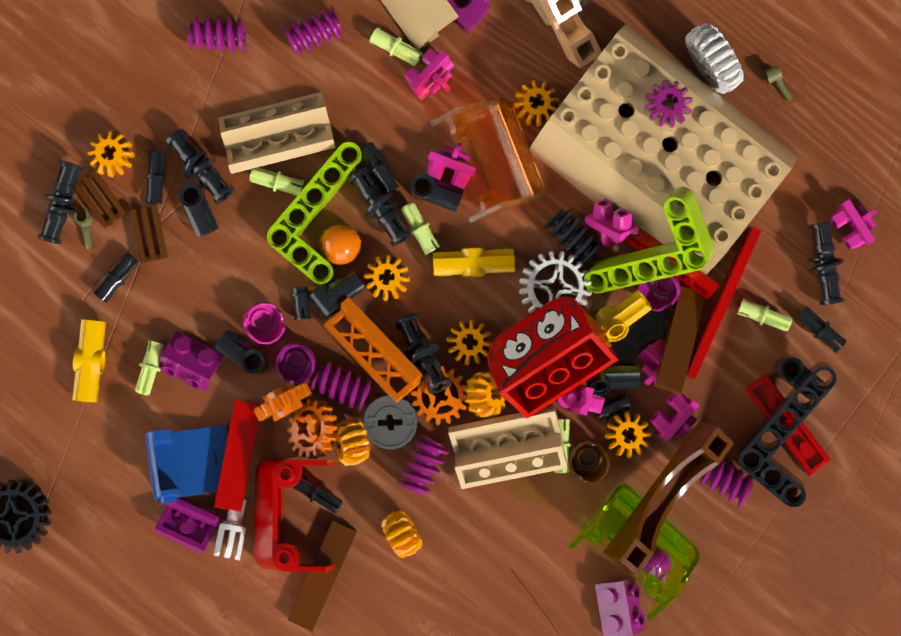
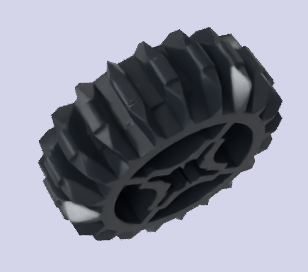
M8 480L7 486L3 482L0 483V501L8 495L6 508L0 514V523L5 524L8 527L9 534H12L11 538L0 530V548L4 544L5 553L11 552L12 548H14L15 553H21L23 547L27 551L31 550L32 542L36 545L42 542L39 535L46 536L48 534V531L43 526L52 524L51 520L45 519V516L52 514V510H44V505L50 503L49 499L41 501L39 498L43 496L44 492L39 490L33 493L36 485L32 483L26 488L25 480H19L17 486L14 480ZM17 495L27 499L32 505L33 510L25 509ZM11 513L26 514V516L20 517L18 520L4 518ZM35 518L32 529L22 538L21 531H24L25 521Z

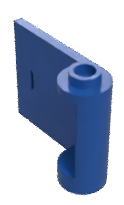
M226 425L177 432L165 429L145 434L154 500H160V504H170L176 502V498L217 492L227 441Z

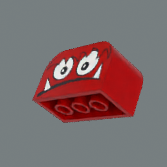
M559 297L551 300L501 333L491 344L487 355L488 366L499 393L526 419L618 361L605 331L575 299L570 297Z

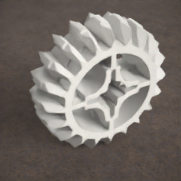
M709 23L693 28L685 37L686 47L692 58L691 60L706 80V83H709L716 92L722 94L737 88L743 81V70L741 69L738 57L728 41L723 37V34L719 33L718 29Z
M553 251L548 253L549 260H546L543 254H539V265L534 260H531L529 264L534 270L531 271L527 268L523 270V273L529 276V279L521 278L519 283L527 285V288L519 290V294H528L529 296L522 300L523 305L529 302L533 304L528 309V312L531 314L535 309L543 306L537 300L533 287L545 291L548 295V302L553 299L551 290L548 289V286L544 285L553 284L557 274V281L560 282L559 285H562L564 290H559L554 299L559 298L561 295H576L575 300L580 305L586 307L588 302L582 299V296H591L592 292L584 290L585 285L589 286L592 284V281H583L582 277L588 273V270H584L581 273L578 271L583 265L581 264L582 261L578 262L575 266L572 265L574 255H570L568 260L565 261L563 260L565 255L563 251H560L558 259L554 258ZM555 266L551 279H535L537 273L543 268ZM563 268H566L573 274L577 287L564 282Z

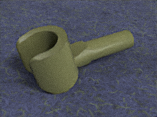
M772 67L763 71L767 84L776 82L777 87L787 101L793 98L784 85L782 72L779 68Z
M85 210L86 219L80 222L79 215L75 212L73 219L81 227L86 249H91L93 247L89 226L92 224L93 218Z

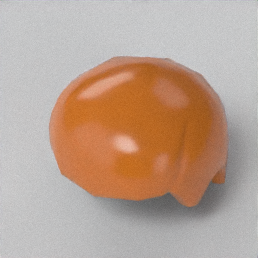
M333 225L325 229L321 234L318 249L326 261L336 265H346L354 261L359 255L361 239L353 228L346 225Z

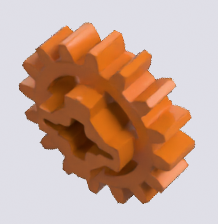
M444 366L440 368L445 377L450 379L451 384L453 382L456 385L458 399L451 395L450 384L445 389V395L448 396V399L446 401L441 400L434 408L436 397L428 392V384L423 375L421 377L423 379L422 382L417 386L418 391L411 392V395L417 396V400L412 403V406L419 405L421 408L417 413L418 416L426 413V422H429L433 417L436 418V425H439L443 418H445L448 424L451 423L450 416L454 415L456 418H460L457 412L458 409L466 410L467 408L462 404V401L467 399V395H463V391L468 388V385L461 386L459 382L463 379V376L453 377L454 369H451L448 374L445 373ZM422 392L429 395L431 404L428 409L422 401ZM449 405L453 407L447 413L436 414L441 406Z
M290 382L263 396L262 399L265 403L255 408L254 412L259 421L272 416L275 422L304 407L301 401L312 393L307 383L294 388Z
M307 399V402H302L304 407L294 412L295 417L289 418L292 427L288 428L287 432L292 433V437L288 441L289 443H294L292 450L293 452H299V457L318 459V456H326L325 450H332L330 442L337 439L333 435V431L338 430V426L333 425L337 416L330 415L333 408L326 406L325 401Z

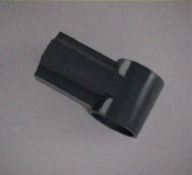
M425 173L417 174L412 179L409 188L413 198L427 201L453 212L457 211L464 192L463 189L436 180ZM420 180L427 182L429 191L424 194L417 192L415 183Z
M193 183L183 185L179 190L178 197L186 210L197 238L218 230L219 226L208 204L205 191ZM190 189H196L199 193V198L195 203H188L186 200V193Z
M351 269L330 285L326 284L316 290L308 298L321 317L326 319L340 310L341 303L348 297L350 299L364 290L365 286L353 269Z
M228 329L217 341L215 349L240 366L245 372L252 375H261L267 370L269 361L266 355L255 349ZM258 355L261 364L257 369L251 370L248 361L252 356Z
M782 357L774 365L775 375L793 388L809 371L795 357ZM787 362H791L794 365V372L789 377L784 373V366ZM816 375V379H817L819 382H824L822 379H820V378ZM809 391L800 392L809 401L813 397V394Z
M636 364L610 365L586 381L587 387L593 388V395L596 396L604 395L611 389L639 388V366Z

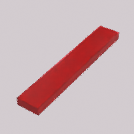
M755 227L746 230L692 351L686 374L687 378L696 379L760 236L761 230Z

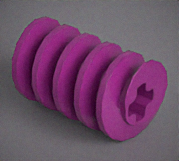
M332 5L330 7V15L325 9H321L320 19L314 13L311 14L310 23L302 17L301 27L292 21L291 31H289L283 25L292 50L299 56L302 55V46L309 52L312 51V42L319 48L322 47L321 38H324L329 44L332 43L331 34L341 39L342 28Z
M196 15L189 27V48L193 49L196 43L198 49L203 50L207 43L208 49L211 51L215 50L218 44L220 51H225L228 45L230 51L235 52L239 45L241 52L244 53L246 48V27L243 25L241 18H238L236 25H233L231 17H228L225 25H222L219 16H217L215 23L211 24L209 16H206L204 23H201L199 15Z
M328 361L324 366H321L312 383L311 390L320 385V394L323 395L329 389V398L333 399L339 394V403L341 404L349 398V407L353 408L359 403V412H361L371 390V380L367 379L361 384V375L359 374L352 380L351 370L342 375V366L340 365L331 370L332 361Z
M424 435L421 436L426 441L416 442L415 444L421 451L411 452L416 462L407 461L406 463L411 472L402 471L401 473L407 479L406 482H397L398 485L419 495L421 493H430L431 490L425 484L435 483L430 474L440 473L435 464H444L445 461L441 458L440 454L448 455L450 452L444 445Z
M722 459L718 466L701 477L699 485L703 486L709 481V491L712 492L718 486L720 488L719 497L728 492V502L731 503L735 498H738L737 507L741 508L752 490L753 477L748 474L743 478L744 473L741 469L733 473L734 465L729 463L724 467L725 461Z

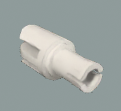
M247 500L243 501L241 512L228 510L226 521L219 524L213 556H219L224 531L226 530L228 534L224 558H230L235 533H239L234 560L240 561L246 533L242 520Z

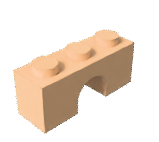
M539 0L568 60L582 68L598 58L602 51L593 32L584 25L578 15V11L582 10L578 0Z

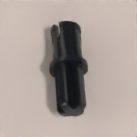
M370 142L360 148L361 154L371 169L370 175L375 176L384 195L396 190L399 185L387 167L389 165L388 162H384L375 144Z
M151 150L149 152L148 175H145V179H147L146 203L163 204V181L167 177L164 176L165 152L162 150Z
M125 254L112 271L108 270L107 273L109 275L93 293L103 302L107 303L121 285H125L124 281L136 268L139 261L133 255Z
M809 307L803 308L797 315V319L814 333L813 337L822 340L834 353H837L841 348L833 340H836L842 346L846 344L847 340L829 326L830 322L822 320Z
M303 474L299 483L292 487L308 497L311 503L316 501L333 513L338 512L342 506L343 501L325 490L322 483L317 484Z

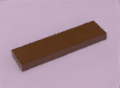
M681 286V294L674 304L653 385L677 395L681 394L705 303L704 297L684 286Z
M332 520L313 563L336 564V569L329 572L308 573L288 621L313 631L356 536V530Z

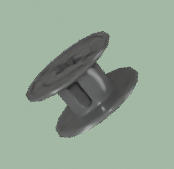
M389 395L377 398L372 402L364 414L363 421L364 430L367 431V437L370 441L382 449L390 450L403 447L411 441L417 431L418 424L416 411L412 405L403 398L395 403ZM391 414L393 419H402L403 425H394V430H389L387 425L379 426V420L387 419V415Z

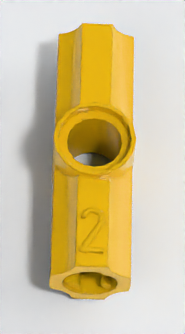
M485 248L462 249L459 252L433 253L434 276L462 275V277L486 276V274L514 273V249L485 250Z
M637 290L617 306L610 305L602 308L596 315V322L605 331L609 341H619L627 335L629 331L628 326L652 310V307L644 295Z
M81 319L79 345L73 357L75 380L72 400L97 402L100 374L103 373L105 367V351L103 346L106 322Z

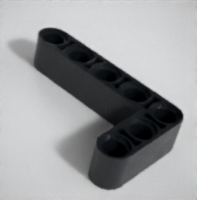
M818 362L813 365L739 450V464L741 468L789 507H799L805 502V486L798 477L773 458L772 455L836 384L837 376L835 370L827 362ZM821 370H827L831 373V377L826 382H819L816 379V374ZM809 391L813 394V397L809 402L804 403L797 399L799 393ZM783 412H792L795 415L794 419L789 423L782 422L779 417ZM766 432H773L777 436L775 441L771 443L764 442L761 437ZM749 452H754L759 456L758 460L754 463L746 462L743 457ZM768 470H776L780 473L776 480H769L764 475ZM791 487H796L801 491L794 498L786 495V491Z

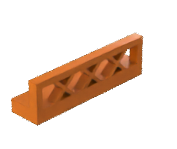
M349 297L341 303L340 312L324 324L325 329L395 403L399 402L421 383L422 373ZM345 318L351 325V333H339L334 325ZM353 339L366 340L369 344V352H357L353 347ZM371 358L384 359L387 363V371H375L371 367ZM390 377L402 378L407 385L396 393L389 386Z

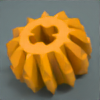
M532 80V89L523 84L521 88L524 93L516 92L515 98L520 100V102L514 103V109H523L518 113L517 117L521 119L527 115L526 125H530L532 119H536V125L539 127L542 124L541 118L547 122L551 117L549 113L553 114L557 110L552 105L558 104L559 98H550L556 90L551 88L545 91L547 87V82L545 81L542 83L541 88H537L536 80ZM536 98H539L541 100L540 104L544 106L539 105L537 109H534L532 107L533 103H529V101H535Z
M109 131L107 139L100 133L98 134L99 143L91 141L90 144L96 149L88 151L87 155L94 158L90 165L98 167L97 173L100 175L107 171V175L113 178L115 169L120 175H123V165L128 168L132 167L127 158L135 157V153L127 150L133 145L130 141L124 142L125 136L123 134H119L116 137L113 131ZM110 149L115 151L113 153L114 158L112 160L108 158V151Z
M386 255V263L383 264L378 256L375 258L379 265L377 268L370 263L367 266L374 274H364V278L374 281L368 283L366 288L370 290L377 286L373 293L375 298L383 291L384 301H388V292H392L394 299H398L397 288L402 292L407 291V288L401 285L400 282H410V277L401 276V274L408 271V267L404 266L397 269L401 264V259L397 258L392 265L391 255ZM386 271H390L391 276L395 275V279L390 280L389 285H384L383 280L380 281V276H384Z
M474 319L470 320L469 328L467 329L465 323L460 321L461 332L454 327L450 330L453 334L457 335V338H447V342L456 343V346L448 349L449 353L459 350L460 353L455 357V360L458 362L465 355V365L470 364V356H473L476 364H479L481 361L478 353L480 352L484 357H487L488 352L482 349V347H490L492 342L483 341V339L491 336L490 331L481 335L480 332L485 326L483 323L478 326L477 330L473 329ZM467 335H473V340L478 343L476 347L473 345V350L466 349V345L462 344V339H467Z
M491 371L478 372L473 374V378L467 380L468 388L464 390L467 393V399L464 402L470 403L469 411L474 412L476 416L493 417L499 415L500 411L506 408L504 402L506 399L499 393Z
M624 412V422L618 415H615L614 420L618 425L607 424L609 429L614 430L613 434H605L606 439L614 438V441L608 444V448L613 449L618 445L619 447L616 450L617 456H621L624 449L626 450L627 458H632V449H634L637 455H641L642 450L639 448V445L649 447V443L642 440L643 437L651 436V432H642V429L648 426V422L644 421L638 425L637 423L640 420L639 414H635L631 422L629 412ZM628 427H630L634 439H628V443H625L622 431H628Z
M355 418L342 420L334 425L338 426V430L333 431V435L337 439L333 441L332 445L340 462L345 466H353L369 458V439L367 431L364 430L361 422Z
M404 510L394 511L382 520L381 527L386 539L399 557L411 556L421 548V536L413 521Z

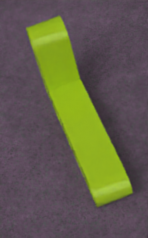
M345 142L338 147L267 232L268 243L318 285L329 284L334 278V269L328 261L299 237L360 166L362 154L360 148L353 142ZM346 150L356 151L357 157L354 161L346 162L342 159L343 153ZM330 170H336L340 173L339 179L334 183H329L325 180V175ZM318 190L322 193V199L318 203H310L308 201L309 193ZM295 211L304 212L305 218L300 224H293L291 222V215ZM279 231H284L287 233L286 242L281 245L275 244L273 240L274 235ZM304 248L307 250L308 257L305 261H295L294 253L297 249ZM324 265L328 267V276L322 280L317 279L314 271L318 266Z
M684 186L677 187L664 203V213L675 242L599 260L593 264L584 276V281H592V284L589 286L585 285V287L590 292L602 293L703 269L713 255L714 245L693 191ZM675 200L681 201L684 207L676 204ZM684 225L690 226L694 232L688 231ZM694 250L699 251L703 256H698ZM669 256L675 258L677 262L670 260ZM644 262L650 264L652 268L647 267ZM620 268H621V269H624V270L627 272V274H626V273H623V272L620 270ZM596 274L600 275L603 279L598 278Z

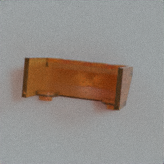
M501 98L463 104L430 121L432 127L449 124L450 132L455 139L460 142L470 143L488 190L481 193L479 197L481 212L469 217V223L495 217L534 202L544 196L543 182L514 108L508 100Z

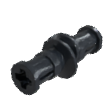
M184 129L175 131L166 140V146L172 148L180 157L182 163L186 165L184 175L187 178L197 177L199 183L212 194L216 204L227 200L235 189L223 180L216 168L212 167L216 158L212 156L205 159L207 153L205 151L201 152L196 145H193L187 138V133Z
M63 160L59 161L61 167L57 181H55L53 186V194H44L43 196L50 201V204L45 213L42 232L37 236V238L54 244H61L62 242L60 236L64 223L67 220V212L75 213L77 210L70 203H76L72 196L76 190L75 185L79 171H83L84 168L83 166Z
M368 167L362 168L355 172L348 181L351 185L354 184L361 194L364 203L369 206L365 213L367 219L377 218L381 228H384L390 237V244L393 247L407 240L412 235V231L406 229L399 218V214L393 209L398 205V202H388L393 194L389 192L383 195L380 186L370 176V169Z
M832 221L808 225V229L812 231L814 245L812 247L815 258L807 260L817 265L809 269V272H818L817 280L818 284H820L822 298L819 301L820 305L844 302V297L840 295V279L836 266L844 263V259L834 255L835 246L832 242L830 226H833Z
M415 313L404 315L395 322V327L401 331L408 348L404 355L415 367H418V370L424 376L428 384V392L430 394L439 393L451 384L450 379L445 377L441 370L438 359L434 356L439 346L437 344H428L425 333L422 332L417 323L418 317Z

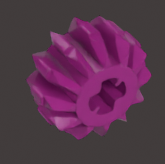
M667 80L662 81V89L654 84L651 88L653 93H647L645 99L651 103L646 104L644 109L645 111H654L649 116L650 121L656 117L660 118L658 121L659 127L664 125L665 120H667L669 128L675 126V120L682 124L685 121L683 114L689 115L692 111L689 107L685 106L692 102V98L683 97L688 89L684 87L680 91L677 90L679 86L678 81H674L671 88ZM666 98L670 99L669 103L671 101L674 102L670 110L666 109L667 105L665 107L662 105Z

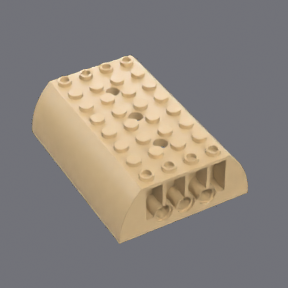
M625 24L616 33L549 118L529 149L533 155L592 201L597 202L602 199L611 201L613 213L618 209L631 211L632 222L663 245L675 242L664 213L663 206L665 201L677 187L684 186L692 190L714 245L713 255L706 266L699 270L705 275L727 253L793 168L798 158V155L629 24ZM663 80L668 81L670 88L674 81H678L679 86L677 90L680 91L682 88L687 87L688 91L683 97L692 98V102L685 105L692 110L689 115L683 114L685 121L682 124L675 120L673 128H669L667 120H665L662 127H659L658 121L660 118L656 117L650 121L649 116L654 111H645L644 109L646 104L651 103L645 99L646 94L653 93L651 88L654 84L662 89L661 84ZM666 98L662 105L663 107L667 105L666 109L670 110L674 102L671 101L669 103L670 99ZM629 104L633 108V116L630 118L621 117L618 112L619 106ZM673 138L677 143V149L674 152L665 151L662 147L663 139ZM714 171L720 175L721 181L718 186H711L707 183L706 175L708 172ZM675 200L676 204L684 207L681 201ZM684 225L688 231L694 232L690 226ZM694 250L698 256H703L702 253Z

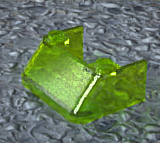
M620 484L584 522L568 546L573 549L584 538L596 545L602 544L606 539L612 541L642 500V497L630 486ZM665 519L660 529L656 545L664 549L672 561L669 575L665 582L643 570L647 574L643 580L645 592L655 600L653 607L647 615L649 620H652L678 598L700 559L697 547L667 519Z

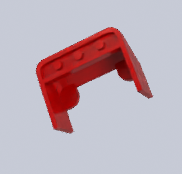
M270 459L258 464L255 470L254 559L258 566L264 569L283 572H329L336 569V564L300 563L299 550L292 544L283 543L284 488L294 487L299 483L302 476V466H337V460Z

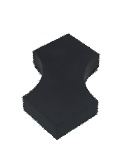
M647 312L632 323L627 335L623 339L615 342L610 341L618 358L616 362L634 364L637 352L644 344L651 340L663 339L665 312Z

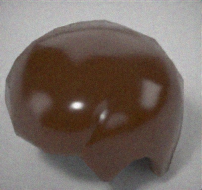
M590 439L579 441L571 449L568 458L570 469L584 483L599 482L607 475L610 467V457L603 445Z

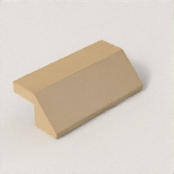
M381 0L415 49L419 51L439 36L437 32L459 17L447 0Z
M322 92L219 117L220 133L226 148L228 167L231 174L336 148Z
M555 406L545 407L528 419L521 413H515L452 426L448 430L455 453V470L461 489L568 468Z

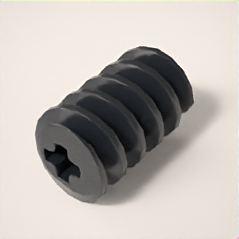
M562 208L543 228L554 227L550 236L561 235L558 244L568 243L565 252L575 251L573 261L582 258L581 264H583L601 247V240L593 243L592 241L596 234L593 232L585 235L588 225L578 227L577 225L581 218L578 216L571 219L570 217L574 210L571 208L564 211Z

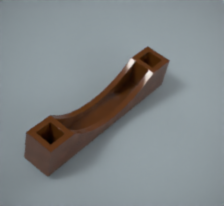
M699 421L603 553L621 568L638 576L653 556L660 529L675 503L695 481L720 464L734 442L717 426Z

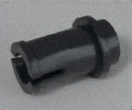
M308 287L291 288L292 294L289 295L293 297L294 320L312 319L308 298L311 292H308Z
M625 393L604 402L601 413H597L600 421L604 419L609 421V417L626 410H631Z

